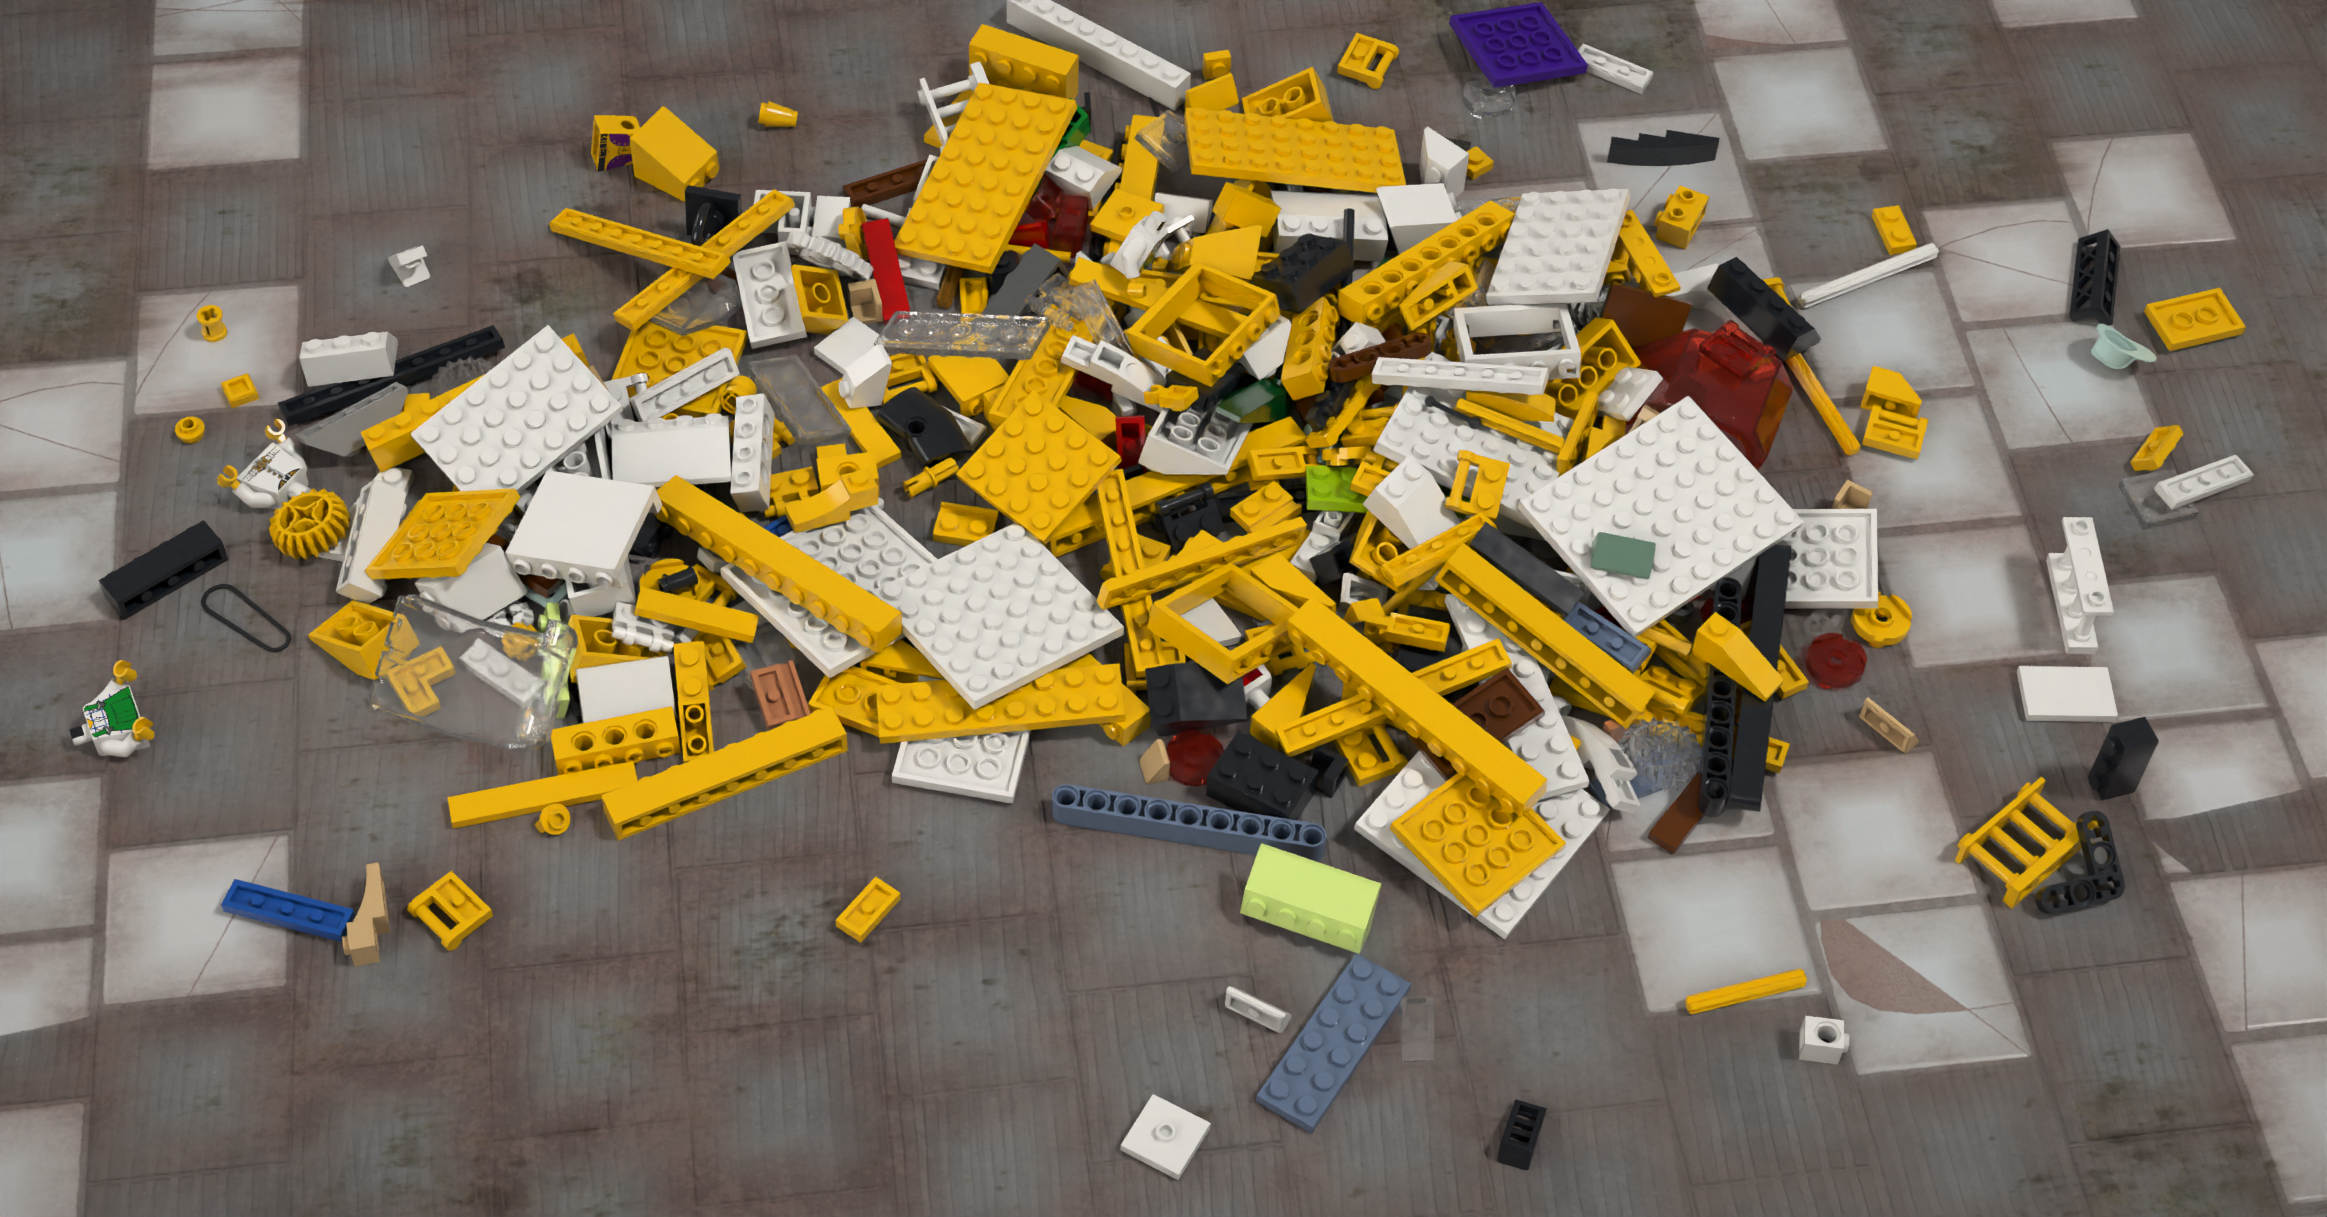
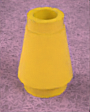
M768 101V103L761 102L758 123L764 124V127H796L798 111Z

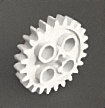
M792 231L785 243L786 246L798 253L801 258L814 263L818 268L838 270V274L841 277L849 276L853 279L856 278L864 281L869 280L873 272V267L869 263L864 262L865 260L861 259L858 254L843 248L839 243L832 242L821 236L816 235L812 237L806 233Z

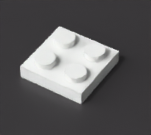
M1625 367L1617 373L1615 381L1611 386L1599 395L1598 416L1604 417L1606 415L1618 420L1629 421L1663 378L1657 371Z

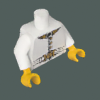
M280 419L274 420V424L279 429V432H273L269 425L265 428L266 436L269 439L277 440L278 444L272 442L239 476L233 466L227 465L224 467L223 472L230 479L226 478L223 474H219L217 477L219 486L224 488L231 486L233 488L232 492L251 508L280 509L282 508L281 502L291 500V495L296 497L301 494V491L305 493L311 491L307 487L309 482L306 475V463L291 438L284 436L285 424Z

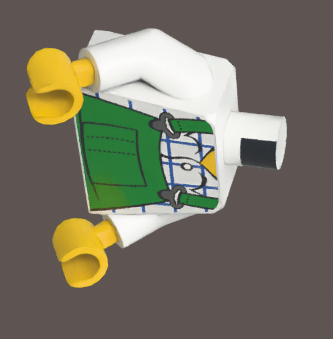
M1152 211L1150 216H1145L1131 229L1110 262L1111 266L1123 273L1126 279L1130 280L1127 292L1132 298H1143V296H1146L1147 284L1137 282V277L1151 263L1152 271L1167 273V271L1171 272L1173 269L1171 260L1162 259L1164 254L1162 244L1169 231L1163 227L1167 220L1166 217L1158 211Z
M125 660L116 662L113 667V674L116 677L111 679L105 689L92 702L83 707L87 723L69 729L75 746L93 741L100 756L110 755L124 758L129 757L135 750L150 747L149 741L155 735L154 731L149 729L153 726V722L145 717H140L130 686H126L125 681L132 682L137 678L136 671L131 669V663Z

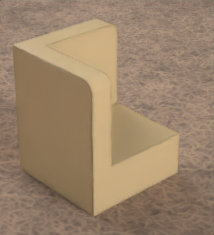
M875 279L848 283V297L852 315L865 325L883 322L882 301Z
M1847 480L1835 497L1832 509H1868L1873 492Z

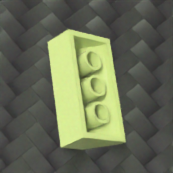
M1261 843L1244 890L1240 913L1360 954L1370 933L1381 883Z

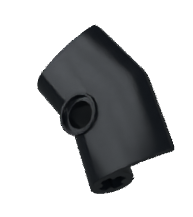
M916 387L908 388L891 398L881 407L877 414V421L894 434L904 438L905 447L913 452L922 470L925 467L931 468L946 460L947 455L973 452L970 443L952 413Z

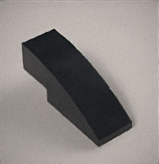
M1358 531L1309 558L1321 586L1343 577V573H1348L1357 568L1349 563Z

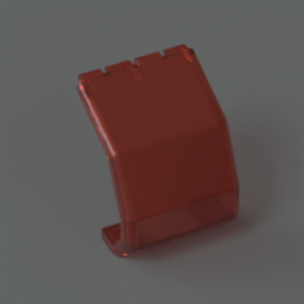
M1697 328L1643 344L1633 349L1641 362L1637 368L1657 371L1663 380L1629 421H1625L1626 425L1633 424L1636 421L1638 414L1645 405L1662 413L1689 396L1718 428L1723 429L1742 442L1746 450L1744 457L1756 470L1762 466L1768 457L1793 392L1792 383L1779 358L1755 343Z

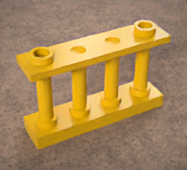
M1632 209L1626 211L1611 261L1627 265L1629 272H1632V275L1636 278L1639 288L1651 291L1654 297L1680 291L1681 286Z
M2040 777L2033 784L2026 783L2011 803L1973 835L1970 832L1967 833L1957 845L1960 848L1955 859L1958 864H1961L1972 854L2006 883L2007 891L2002 901L2010 908H2014L2082 849L2076 822L2073 823L2040 796L2046 782L2043 777ZM2032 804L2065 831V837L2061 841L2052 839L2021 812ZM2010 821L2014 822L2046 849L2045 854L2041 858L2039 856L2034 857L2001 829ZM2091 821L2087 823L2088 829H2094L2098 827V823ZM1992 837L2026 866V871L2021 875L2012 873L1981 846Z

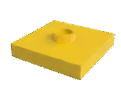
M1116 188L1090 223V231L1124 242L1131 229L1145 216H1150L1152 211H1158L1163 214L1164 205Z

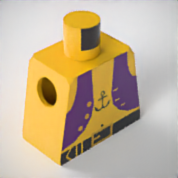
M594 115L591 155L598 172L633 164L629 138L640 129L636 117Z

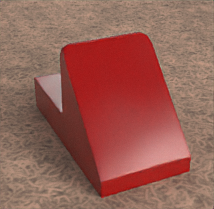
M1144 416L1115 417L1117 454L1121 456L1122 460L1118 464V468L1126 469L1138 465L1146 442ZM1141 465L1143 467V473H1147L1146 466Z

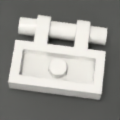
M617 601L613 610V631L611 637L620 639L623 644L630 646L635 643L649 647V651L656 653L659 651L672 652L674 624L634 615L636 605Z

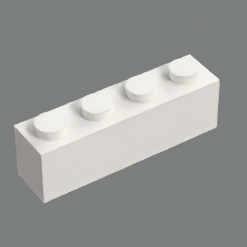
M377 479L372 480L361 489L336 593L368 605L385 594L388 585L385 579H371L364 570L398 529L399 522L407 508V505L404 503L407 492Z

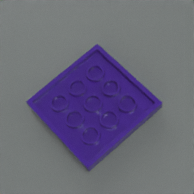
M1542 2L1458 14L1450 17L1449 25L1494 88L1584 74L1587 71L1588 64Z

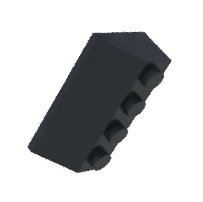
M1738 257L1718 266L1707 290L1784 361L1820 342L1821 338L1815 328Z

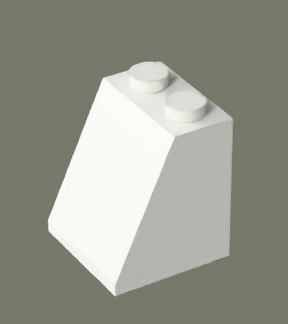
M1443 183L1376 188L1399 255L1462 218L1460 211L1454 212L1453 209L1457 208L1452 192L1447 194Z
M490 543L484 544L482 551L474 557L467 566L466 572L461 576L423 577L415 582L416 587L421 593L419 595L420 599L426 606L430 607L435 615V623L445 631L449 630L457 633L464 632L523 597L528 592L516 571L513 570L501 546Z

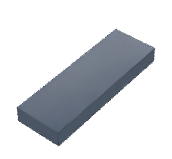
M1578 602L1569 615L1563 619L1632 674L1651 654L1650 647L1581 602Z

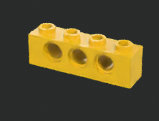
M1325 296L1319 298L1302 313L1293 312L1281 375V382L1293 401L1324 392L1325 382L1328 379V364L1332 358L1331 348L1335 340L1334 331L1336 322H1338V313L1335 307L1329 304Z
M672 706L550 730L558 775L634 761V764L643 760L658 757L667 758L681 753Z

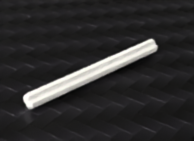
M1934 243L1918 247L1801 292L1798 303L1801 304L1802 308L1813 306L1937 258L1939 250Z

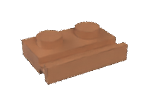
M793 660L780 665L779 663L750 671V678L767 730L777 728L787 721H795L811 714Z

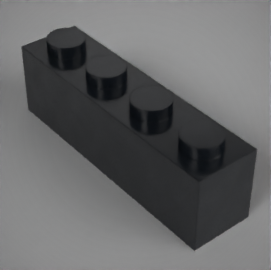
M203 520L187 528L172 539L161 543L158 547L144 555L136 557L121 568L110 572L101 578L99 583L105 599L120 617L125 620L226 562L228 557L221 539Z

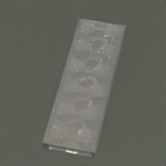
M895 311L874 342V346L882 344L886 352L892 355L914 354L916 356L939 355L941 357L962 356L966 358L985 357L1026 360L1032 358L1051 326L1048 317Z

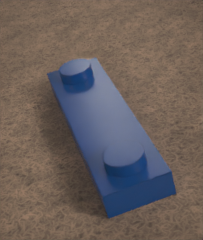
M234 879L221 904L223 912L342 942V936L347 934L346 923L353 922L355 918L354 909Z

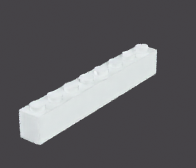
M1006 0L1007 23L1050 46L1078 54L1079 61L1139 93L1151 97L1156 102L1174 111L1185 101L1186 90L1190 89L1191 73L1051 0Z

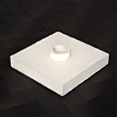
M1153 1094L1122 1142L1120 1150L1179 1180L1210 1130L1211 1123Z

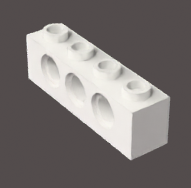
M764 393L736 397L730 494L740 512L769 509L774 411Z

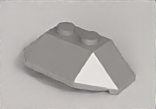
M395 382L381 391L295 434V437L298 441L308 446L343 457L354 456L363 450L362 447L366 445L361 431L401 413L408 394L407 387Z

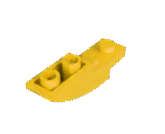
M704 641L673 644L684 763L692 761L702 754L714 752Z

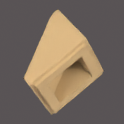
M1157 739L1139 761L1146 784L1168 781L1170 761L1164 742L1161 739Z

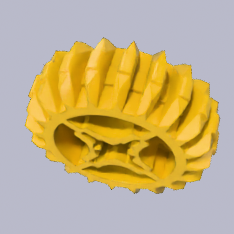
M314 488L309 493L301 491V494L296 497L291 495V500L281 502L282 508L275 509V516L269 519L271 523L269 530L274 545L286 557L292 556L295 560L301 556L307 560L311 555L318 558L319 553L323 551L329 553L330 547L338 546L339 539L346 538L345 532L350 529L349 522L351 521L344 501L334 491L327 492L325 488L319 492Z

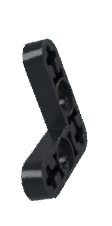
M2085 812L2078 817L2076 822L2089 876L2040 888L2036 893L2035 903L2041 912L2045 914L2061 913L2114 900L2124 893L2125 882L2110 824L2102 812ZM2097 821L2098 827L2088 829L2087 823ZM2102 837L2103 841L2091 843L2090 839ZM2097 847H2102L2107 853V860L2104 864H2099L2094 858V851ZM2113 882L2114 888L2096 892L2095 886ZM2077 884L2083 885L2087 891V896L2082 902L2078 901L2073 894L2074 887ZM2064 894L2065 900L2047 904L2046 898L2050 897V895Z

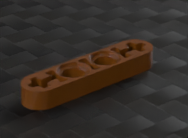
M1412 333L1334 358L1328 364L1329 377L1334 382L1343 383L1370 375L1373 372L1378 357L1415 360L1426 357L1432 351L1431 337L1426 333Z

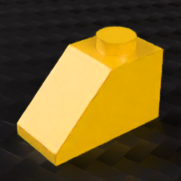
M1872 366L1860 408L1872 410V406L1875 404L1882 406L1881 409L1917 418L1922 400L1901 373Z

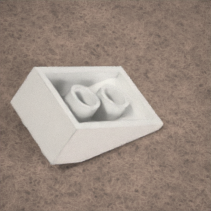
M1411 454L1372 491L1363 503L1409 549L1460 524L1454 511L1444 507L1446 497L1432 474Z

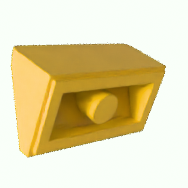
M1231 73L1186 90L1185 108L1194 109L1201 107L1206 110L1221 111L1239 103L1234 78Z

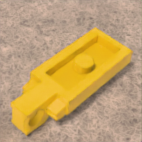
M1391 612L1390 616L1384 617L1367 614L1364 626V635L1441 652H1445L1450 632L1449 623Z

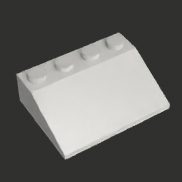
M1270 191V199L1281 208L1272 227L1274 253L1280 254L1281 251L1296 243L1300 236L1308 233L1343 240L1344 210L1351 208L1355 210L1353 260H1383L1388 243L1386 217L1378 195Z
M1222 400L1205 413L1192 406H1189L1184 411H1173L1172 408H1163L1147 436L1138 463L1146 466L1151 471L1162 474L1227 475L1253 423H1237L1215 412L1217 405Z
M712 413L699 418L683 415L671 420L655 417L643 422L626 419L612 424L613 480L655 487L663 486L675 475L692 485L731 482L732 464L729 416Z

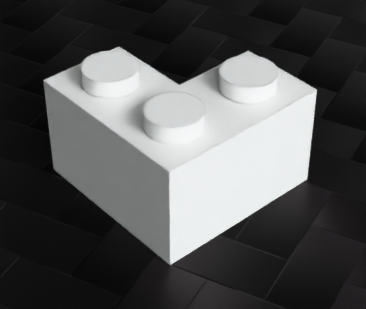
M756 190L754 204L772 190ZM779 191L792 198L795 207L761 232L778 233V243L787 241L792 231L808 234V227H811L810 213L812 207L811 192ZM788 247L789 254L799 255Z

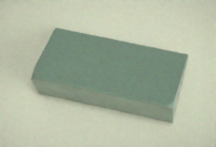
M1598 532L1592 542L1590 568L1649 579L1656 544L1654 542Z

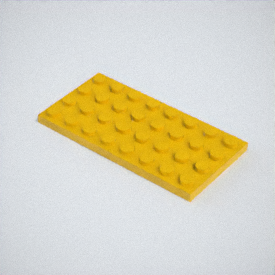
M979 82L894 240L897 254L992 274L1078 108L1076 101Z
M1201 107L1194 109L1185 108L1184 123L1191 174L1377 193L1376 188L1406 185L1394 129L1384 126L1375 128L1365 127L1360 124H1338L1334 121L1317 122L1306 118L1299 120L1289 119L1278 115L1269 117L1260 116L1256 113L1241 114L1233 113L1229 110L1212 111Z

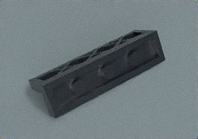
M2108 229L2078 239L2069 316L2073 322L2094 316L2099 324L2113 325L2121 246ZM2097 243L2089 252L2086 251V246ZM2091 261L2095 262V264L2087 272L2084 271V268ZM2090 280L2093 281L2085 291L2082 290ZM2087 300L2091 301L2090 307L2080 309Z

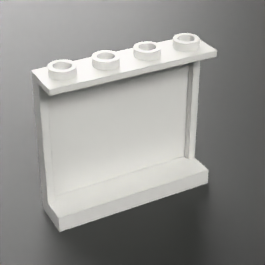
M547 470L505 554L513 570L522 575L532 574L544 576L548 579L558 578L571 580L575 583H590L605 588L611 586L623 589L624 583L619 572L647 514H658L662 507L661 500L655 486Z

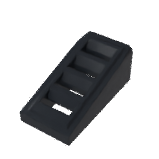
M1515 1099L1499 1146L1497 1156L1499 1163L1522 1170L1529 1169L1547 1108ZM1520 1115L1527 1118H1531L1536 1120V1122L1522 1119L1517 1116Z

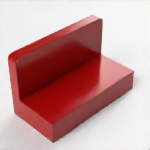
M1047 221L1017 226L1008 244L1032 247L1035 243L1043 249H1049V226Z

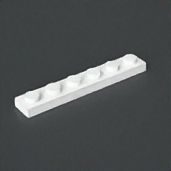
M1378 357L1372 372L1373 384L1523 393L1527 395H1543L1549 378L1548 368Z

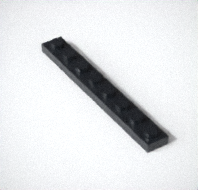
M494 325L396 360L393 376L328 384L278 402V406L288 426L301 424L316 416L329 414L338 408L355 404L395 382L402 385L412 384L418 379L439 374L443 370L457 365H464L471 360L485 355L494 354L496 351L504 349L505 345L503 338Z

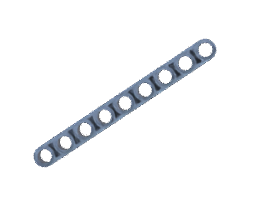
M1070 784L1060 785L1052 793V816L1058 823L1253 855H1257L1259 847L1263 843L1319 862L1325 853L1326 831L1321 825Z

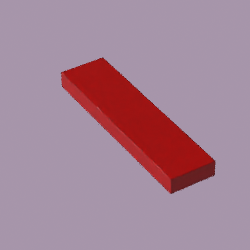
M889 218L861 223L870 264L873 267V277L882 301L884 324L912 319Z

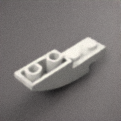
M1072 335L1062 355L1061 363L1112 384V392L1161 413L1163 407H1160V404H1146L1143 394L1145 391L1151 392L1152 385H1162L1164 387L1166 381L1138 359L1107 342L1100 340L1099 344L1095 345Z
M1322 510L1313 523L1312 532L1290 563L1314 583L1317 576L1309 558L1347 537L1358 512Z
M1563 715L1562 719L1569 735L1581 741L1577 753L1583 767L1595 770V777L1605 791L1608 804L1612 809L1634 813L1641 805L1630 781L1638 774L1626 753L1612 737L1599 727L1585 720Z

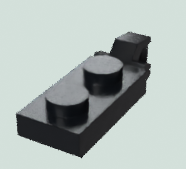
M1330 377L1326 379L1324 392L1317 395L1313 406L1308 410L1305 421L1312 428V432L1322 431L1329 418L1338 415L1357 379L1343 383L1334 382Z

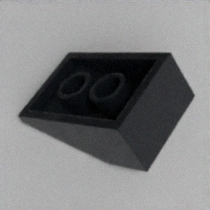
M1409 604L1408 616L1449 623L1450 632L1445 652L1400 644L1397 662L1413 673L1461 653L1462 641L1449 611ZM1453 692L1441 697L1452 699Z
M1174 663L1145 669L1151 726L1160 737L1249 721L1243 676L1226 684L1198 663Z

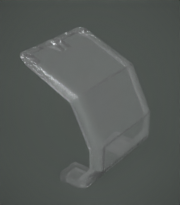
M409 594L406 597H398L393 617L398 622L397 624L394 622L390 623L384 646L389 648V651L381 652L375 675L380 677L379 682L376 680L372 681L367 697V702L372 704L373 710L445 736L509 750L533 752L548 743L578 644V637L574 629L559 620L549 619L545 633H539L480 620L418 595Z

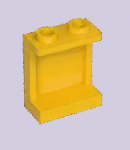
M977 335L928 357V366L936 382L941 381L959 403L960 414L968 418L984 411V393L1005 385L1010 377Z

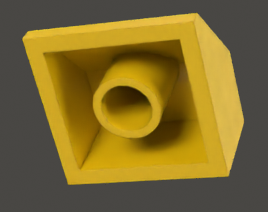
M796 264L791 266L806 332L829 335L849 322L838 270Z

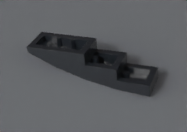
M1667 130L1665 137L1639 133L1638 140L1611 137L1607 163L1633 166H1675L1714 161L1720 138Z

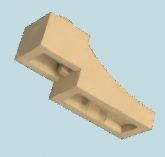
M379 862L366 865V887L362 904L353 922L346 923L347 936H342L345 955H351L354 967L380 962L377 935L390 932L384 878Z

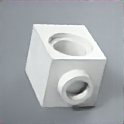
M1805 1016L1799 1031V1060L1838 1064L1842 1053H1847L1849 1048V1034L1844 1033V1020ZM1820 1038L1826 1039L1830 1043L1824 1042Z

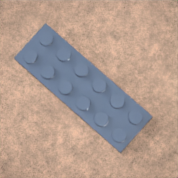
M1356 953L1256 1096V1102L1312 1134L1409 993L1411 983Z

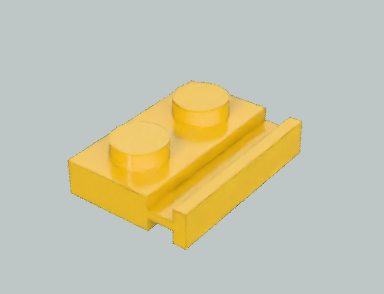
M1274 480L1230 508V516L1245 531L1253 533L1259 528H1268L1287 519L1292 520L1301 514L1302 506L1296 504L1293 501V497Z
M941 501L940 512H938L933 531V541L960 546L972 544L995 533L999 510Z
M698 631L697 635L691 640V642L704 641L710 691L719 682L724 683L747 667L731 638Z

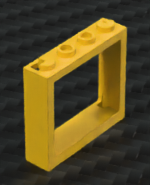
M1196 261L1126 333L1133 353L1212 387L1242 357L1244 352L1260 338L1265 330L1272 323L1276 322L1280 316V310L1276 294ZM1204 291L1253 311L1206 361L1157 340Z
M1230 562L1221 568L1213 570V572L1194 580L1191 584L1175 590L1163 599L1155 601L1149 610L1151 612L1147 628L1223 682L1229 684L1296 646L1289 638L1288 619L1299 608ZM1227 591L1274 623L1275 626L1230 651L1180 615Z

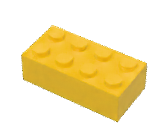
M984 24L980 26L969 43V76L972 75L970 64L981 62L991 85L1067 99L1072 98L1073 100L1078 94V54Z

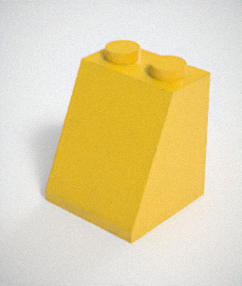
M664 106L629 138L634 176L684 202L685 190L688 185L702 188L719 171L717 151Z
M1254 225L1198 236L1178 244V247L1174 248L1171 262L1174 263L1173 272L1184 274L1197 261L1245 282L1252 281L1263 226Z

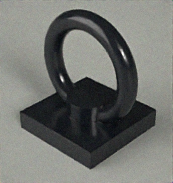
M688 185L685 190L687 235L691 236V244L701 246L702 238H705V243L742 214L741 194Z

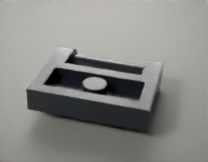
M1208 481L1200 484L1197 489L1170 500L1162 499L1155 502V509L1167 543L1171 546V551L1183 548L1186 541L1190 537H1195L1201 530L1206 531L1212 536L1226 531L1214 499V490ZM1202 499L1204 507L1177 518H1171V511Z

